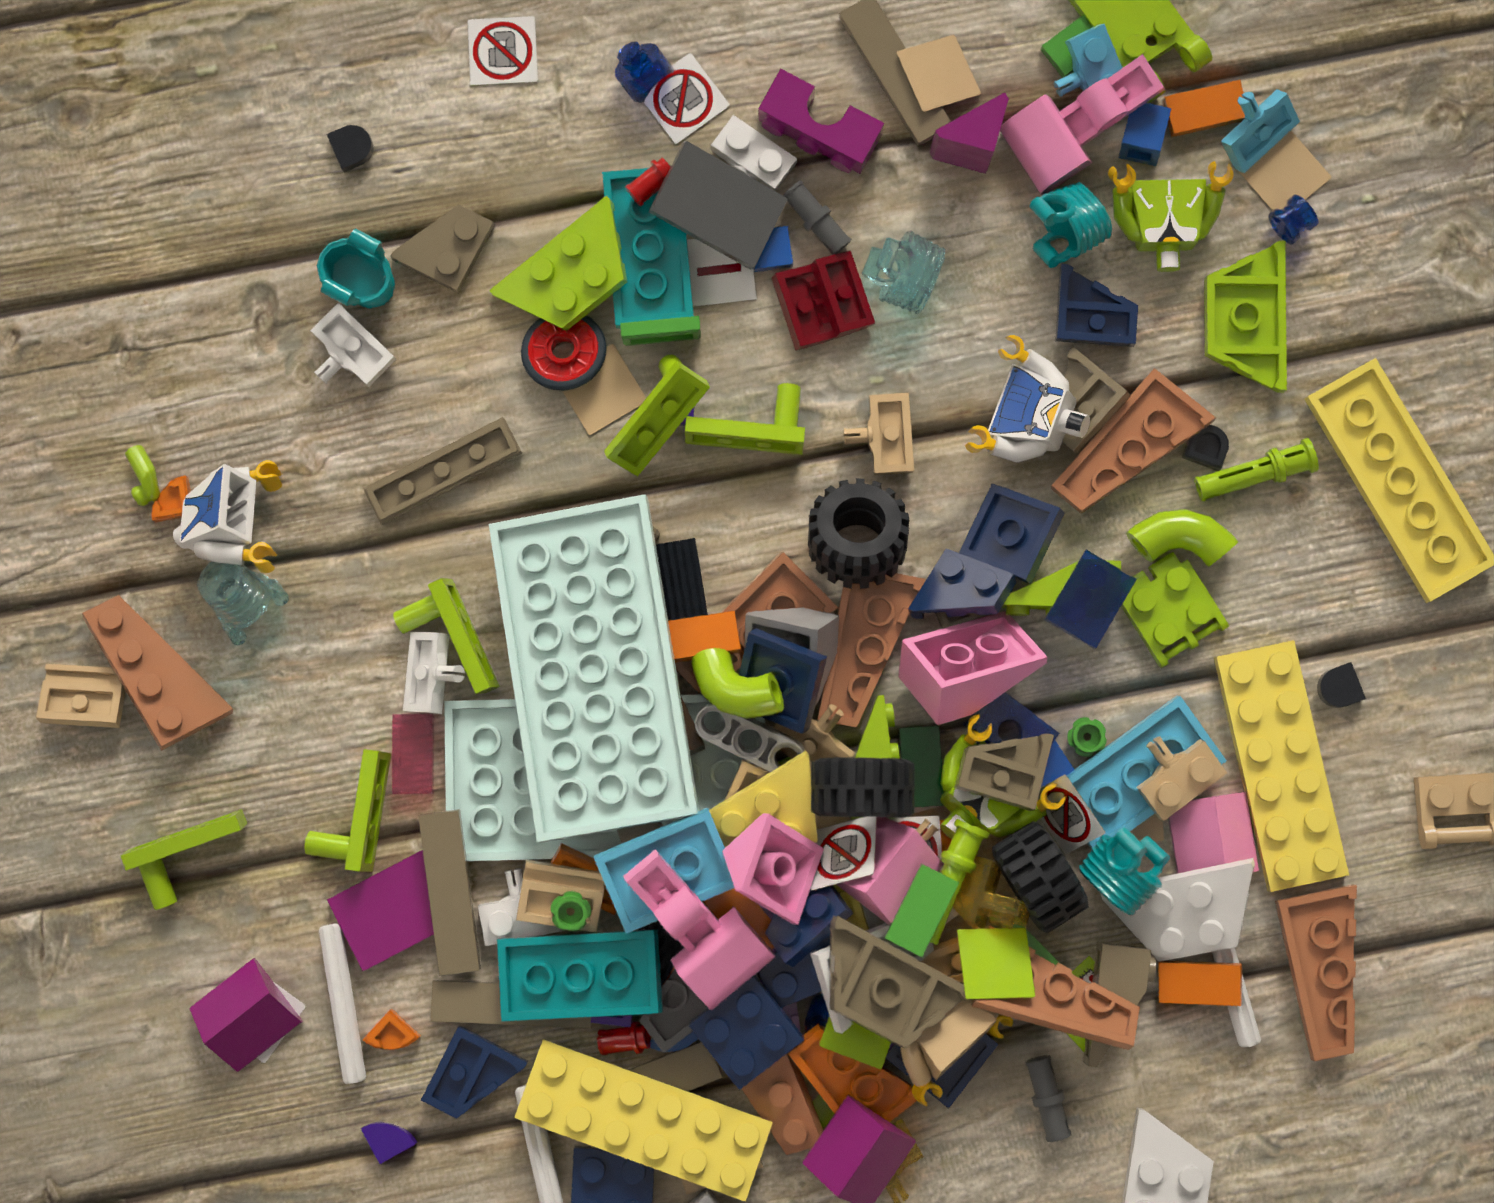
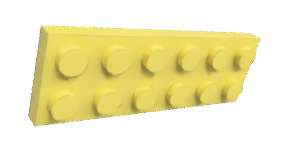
M1376 358L1304 399L1426 603L1433 601L1494 566L1492 550Z
M1295 641L1214 657L1244 792L1247 794L1250 818L1267 891L1274 892L1348 876V867Z
M542 1040L514 1117L745 1202L773 1123L546 1040Z

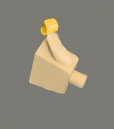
M973 999L961 1001L945 1014L946 1017L935 1026H930L924 1030L921 1037L907 1048L900 1047L904 1066L914 1084L912 1087L913 1097L922 1105L928 1106L924 1095L931 1088L932 1093L940 1098L943 1094L942 1089L931 1081V1075L937 1080L985 1034L1002 1039L1003 1035L998 1031L999 1022L1011 1027L1013 1019L972 1007Z

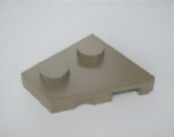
M458 204L394 250L390 257L393 261L459 294L495 225L493 221Z
M1073 346L1067 355L1069 363L1064 377L1069 382V391L1076 398L1074 411L1089 415L1090 423L1088 431L1083 438L1065 433L1062 443L1078 455L1131 395Z
M1047 733L1035 737L1001 741L1000 743L982 744L965 748L954 788L1030 812L1035 810L1054 735Z

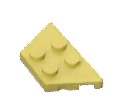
M807 751L802 752L709 810L725 848L762 814H770L814 843L818 841L815 814L811 812V771Z

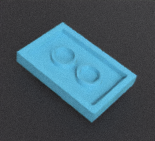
M708 808L699 811L698 814L684 817L594 855V860L626 934L658 921L652 910L626 883L623 877L655 849L701 901L735 888L722 852L725 847Z

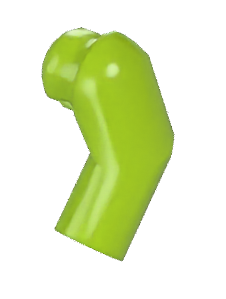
M141 445L132 446L126 451L125 456L141 484L132 488L131 494L139 506H146L150 501H156L160 495L156 470L144 447Z

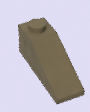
M1097 942L1093 982L1138 1005L1147 991L1148 982H1153L1155 978L1156 958H1151V950L1143 947ZM1086 1039L1083 1062L1090 1067H1098L1111 1045Z

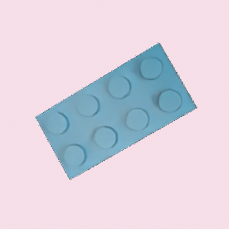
M1177 695L1067 775L1104 829V835L1113 837L1122 828H1126L1130 832L1155 814L1136 788L1151 777L1157 766L1160 765L1149 748L1146 747L1149 742L1154 743V738L1161 736L1172 754L1185 751L1201 739L1206 742L1221 765L1227 761L1181 696ZM1100 837L1087 843L1091 849L1096 845V841H1099Z

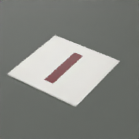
M697 239L687 240L693 307L757 299L753 269L741 265Z

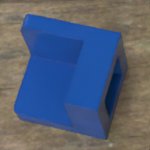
M1145 103L1130 113L1118 158L1156 167L1171 108Z

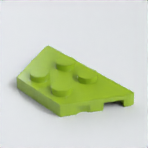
M605 196L489 290L491 294L563 330L570 329L627 283L625 265L620 254L622 249L620 236L616 231L613 211H615L614 203L609 197Z
M1278 241L1254 255L1251 254L1238 260L1227 268H1222L1207 275L1204 279L1205 357L1277 393H1284L1287 390L1285 241Z

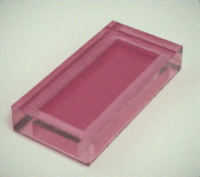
M392 714V794H434V714Z

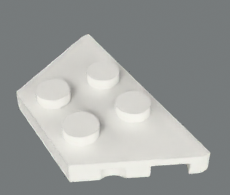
M1254 858L1158 877L1162 888H1159L1157 893H1154L1152 898L1148 899L1146 904H1143L1141 909L1131 916L1114 906L1102 894L1101 897L1143 945L1151 950V953L1159 962L1238 947L1255 861Z
M1137 1108L1122 1203H1207L1214 1161L1144 1109Z

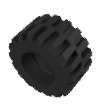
M856 478V483L849 484L847 479L839 482V488L836 489L831 485L825 489L824 497L819 495L816 498L814 508H811L809 514V556L811 562L816 561V570L820 574L828 572V581L834 584L838 580L843 581V587L852 589V584H860V589L869 588V582L874 581L877 586L885 583V575L892 578L898 571V565L902 566L908 544L909 515L905 512V504L902 499L895 500L896 492L888 488L884 491L881 489L882 483L874 480L872 485L865 484V479ZM862 525L871 528L879 536L868 542L856 543L844 539L838 532L847 526Z
M819 758L811 764V812L818 816L908 817L914 814L915 763L907 759Z
M1032 821L992 846L993 858L1002 875L1033 923L1041 931L1048 934L1089 908L1086 892L1073 869L1048 832L1035 821Z

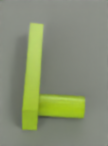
M666 355L659 361L658 368L663 378L604 450L607 459L637 477L710 388L706 379L684 366L676 355Z
M782 383L777 386L774 424L687 416L685 444L803 455L805 427H797L801 387L791 383Z
M440 578L427 584L431 595L393 613L395 623L403 634L442 617L475 694L488 693L500 687L453 579Z
M363 749L350 836L309 831L304 845L307 855L346 860L345 870L373 872L391 753Z
M240 809L130 848L121 855V859L126 871L135 867L139 868L154 910H158L178 901L162 858L240 831L248 823L243 810Z

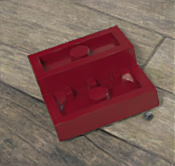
M851 250L815 259L809 265L778 272L771 277L796 351L858 332L876 324Z

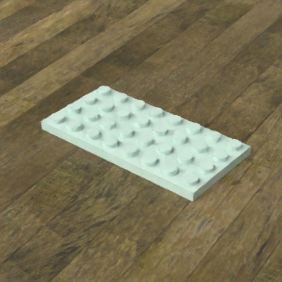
M645 494L489 524L537 842L543 843L698 814L699 806L648 497Z
M702 694L681 695L695 723L696 715L710 702ZM515 699L444 701L446 811L456 809L461 811L467 861L553 859L561 843L594 858V855L622 844L617 830L538 843ZM711 711L705 714L704 724L710 731L720 732L725 727V719L719 712ZM754 717V719L765 724V718ZM747 729L740 734V742L746 749L753 750L761 746L762 739L757 731ZM703 738L705 749L690 756L699 811L705 808L710 810L724 801L743 759ZM682 818L661 821V823L665 826Z

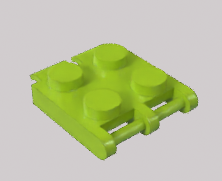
M1174 552L1148 567L1155 580L1150 581L1142 570L1121 583V593L1125 597L1121 600V607L1161 669L1169 665V659L1188 647L1191 650L1198 647V641L1217 629L1223 631L1229 627L1227 620L1188 559L1180 563ZM1213 619L1214 623L1193 635L1192 631ZM1181 638L1184 639L1183 642L1168 650L1164 654L1161 651L1164 648L1176 642L1177 640Z

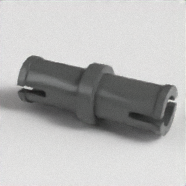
M801 180L783 194L784 197L788 198L787 202L805 222L803 227L807 231L812 230L831 252V255L838 254L851 242L852 239L846 235L829 215L831 213L827 205L822 207Z
M1042 1055L1027 1060L1025 1064L1028 1067L1035 1096L1032 1097L1033 1105L1039 1108L1046 1141L1056 1142L1069 1138L1072 1133L1069 1129L1062 1103L1065 1100L1063 1090L1058 1089L1051 1056Z

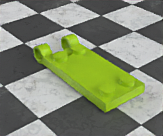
M1069 0L1080 17L1084 15L1092 27L1105 24L1122 68L1142 54L1150 64L1173 48L1176 49L1184 64L1192 72L1198 71L1213 60L1207 43L1199 35L1193 33L1170 0ZM1154 38L1156 45L1149 46L1146 43V39ZM1156 73L1157 77L1159 78V80H1160L1161 83L1163 84L1162 80L1160 79V77H1159L1158 74ZM1165 90L1146 103H1151L1152 101L1165 93Z

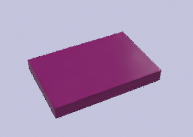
M423 850L327 899L362 971L434 935Z

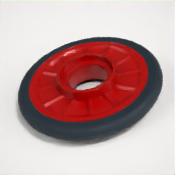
M587 315L568 330H563L539 318L531 325L524 336L521 346L522 363L528 375L539 385L551 390H572L585 385L598 374L606 357V339L599 325ZM561 342H569L574 345V351L568 358L560 359L553 355L555 346Z

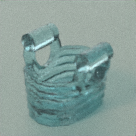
M910 230L903 235L901 240L886 238L882 249L872 247L861 275L870 279L876 286L881 287L879 293L880 301H886L889 305L900 306L902 309L906 308L909 312L913 311L915 314H919L924 309L934 289L945 259L946 250L944 247H939L938 244H933L932 241H928L925 237H920L919 234H915ZM894 261L897 264V272L892 269ZM880 269L883 270L887 277L890 279H882L878 277Z
M211 561L201 572L197 583L201 596L213 608L215 615L222 624L223 630L234 645H242L246 641L247 635L243 628L249 627L263 615L271 599L277 606H283L289 600V595L276 579H271L262 573L251 571L244 565Z

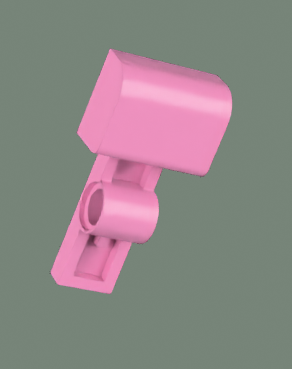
M1142 54L1108 79L1104 78L1085 89L1077 97L1076 101L1059 111L1051 97L1047 94L1041 96L1002 124L1000 132L1039 193L1043 195L1051 192L1093 163L1082 146L1165 90V87Z
M656 849L623 876L626 883L652 910L666 931L685 947L671 959V962L682 980L710 1010H713L775 958L771 948L735 907L718 920Z

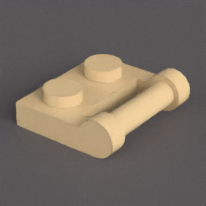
M1494 773L1414 777L1418 834L1422 849H1436L1438 844L1487 841L1490 845H1494ZM1485 813V826L1435 828L1434 826L1435 816Z

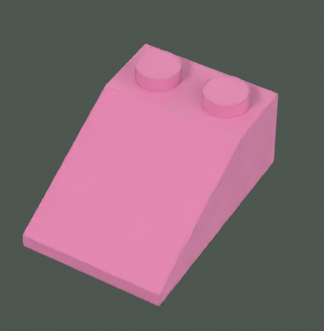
M1006 611L998 614L902 640L898 677L934 722L940 725L975 714L1045 665L1048 657L1010 615H1006Z

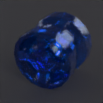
M1296 194L1286 201L1284 208H1276L1268 215L1269 222L1274 231L1283 241L1290 245H1293L1300 239L1303 231H1311L1319 224L1318 217L1310 204L1303 197Z

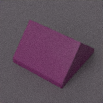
M1006 93L1000 94L935 130L929 152L933 160L986 174L996 147L1009 100Z
M256 958L250 960L189 1008L204 1045L237 1072L303 1022Z
M848 1094L803 1159L802 1164L836 1197L851 1203H875L916 1143V1140Z

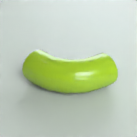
M1186 509L1157 512L1135 524L1126 532L1131 544L1149 562H1153L1160 555L1171 549L1182 548L1192 551L1209 567L1238 543V540L1232 533L1210 516Z
M710 648L700 651L693 656L691 661L693 673L701 693L719 711L745 719L769 716L783 711L782 693L772 673L750 678L740 676L733 668L730 652L725 649Z

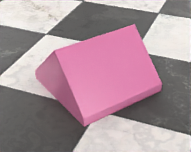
M1246 792L1193 799L1168 818L1177 873L1254 858L1255 861L1253 872L1259 871Z
M762 814L722 851L736 891L791 924L799 923L824 848L770 814Z
M876 817L874 874L836 885L890 926L920 865L924 864L939 872L944 864L916 829L886 817Z

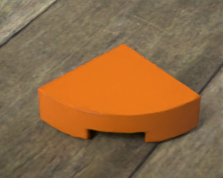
M185 475L175 478L161 491L158 499L154 501L152 506V521L160 522L182 518L183 501L186 495L191 492L189 477Z
M390 1009L364 1037L363 1041L374 1048L395 1050L407 1047L421 1037V1035L393 1009Z

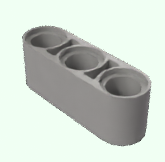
M711 703L705 705L696 715L695 729L700 737L769 772L781 766L776 759V752L779 749L789 747L795 750L797 755L805 751L804 746L797 739L754 718L745 719L723 713ZM711 711L719 712L725 719L724 729L720 732H713L707 729L704 724L706 713ZM747 729L757 731L762 739L761 746L753 750L746 749L740 742L741 732Z

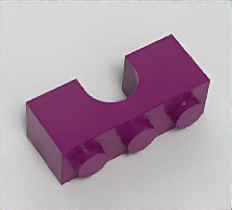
M780 68L758 108V121L762 122L761 126L775 136L781 137L785 134L796 140V145L809 154L816 155L817 152L831 159L830 163L843 172L850 173L853 170L861 174L882 136L884 123L849 105L844 116L838 122L831 125L817 123L808 113V109L814 100L815 86Z

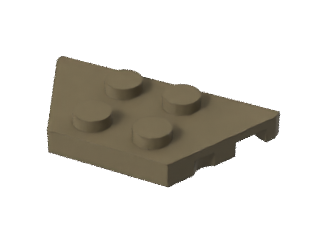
M833 916L830 935V1009L899 1047L907 1048L921 1037L924 1030L930 1026H935L945 1018V1014L961 1001L968 1000L965 998L963 984L843 918Z

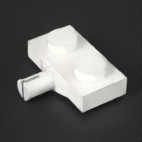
M734 115L713 141L710 149L713 153L724 159L728 165L774 191L779 188L797 162L796 157Z
M339 303L311 329V332L325 344L330 354V357L314 371L325 384L343 367L345 370L355 373L370 387L396 360Z
M410 632L403 711L442 714L445 681L456 683L463 681L464 676L453 675V673H465L464 668L460 665H447L449 634Z
M521 868L514 869V876L512 870L504 872L506 874L509 895L499 901L479 904L478 906L485 946L497 944V939L535 937L565 931L556 926L516 920L523 881Z

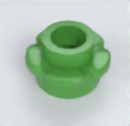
M1087 717L1079 718L1073 723V728L1068 731L1067 740L1069 745L1075 748V752L1078 755L1089 757L1094 752L1098 753L1104 749L1107 742L1105 737L1106 729L1096 719L1092 721ZM1085 733H1089L1091 735V739L1089 741H1086L1083 736Z
M567 891L562 897L557 896L550 908L553 913L552 921L561 930L578 931L586 925V919L591 915L589 902L583 900L582 895L575 891ZM568 908L575 910L573 915L567 914Z

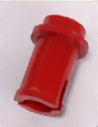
M664 158L659 159L657 162L653 159L650 162L652 166L625 186L628 193L640 207L660 190L671 167Z
M638 1021L633 1022L631 1027L608 1030L600 1029L597 1033L599 1036L597 1037L598 1050L602 1056L627 1051L642 1054L644 1049H649L651 1046V1035Z

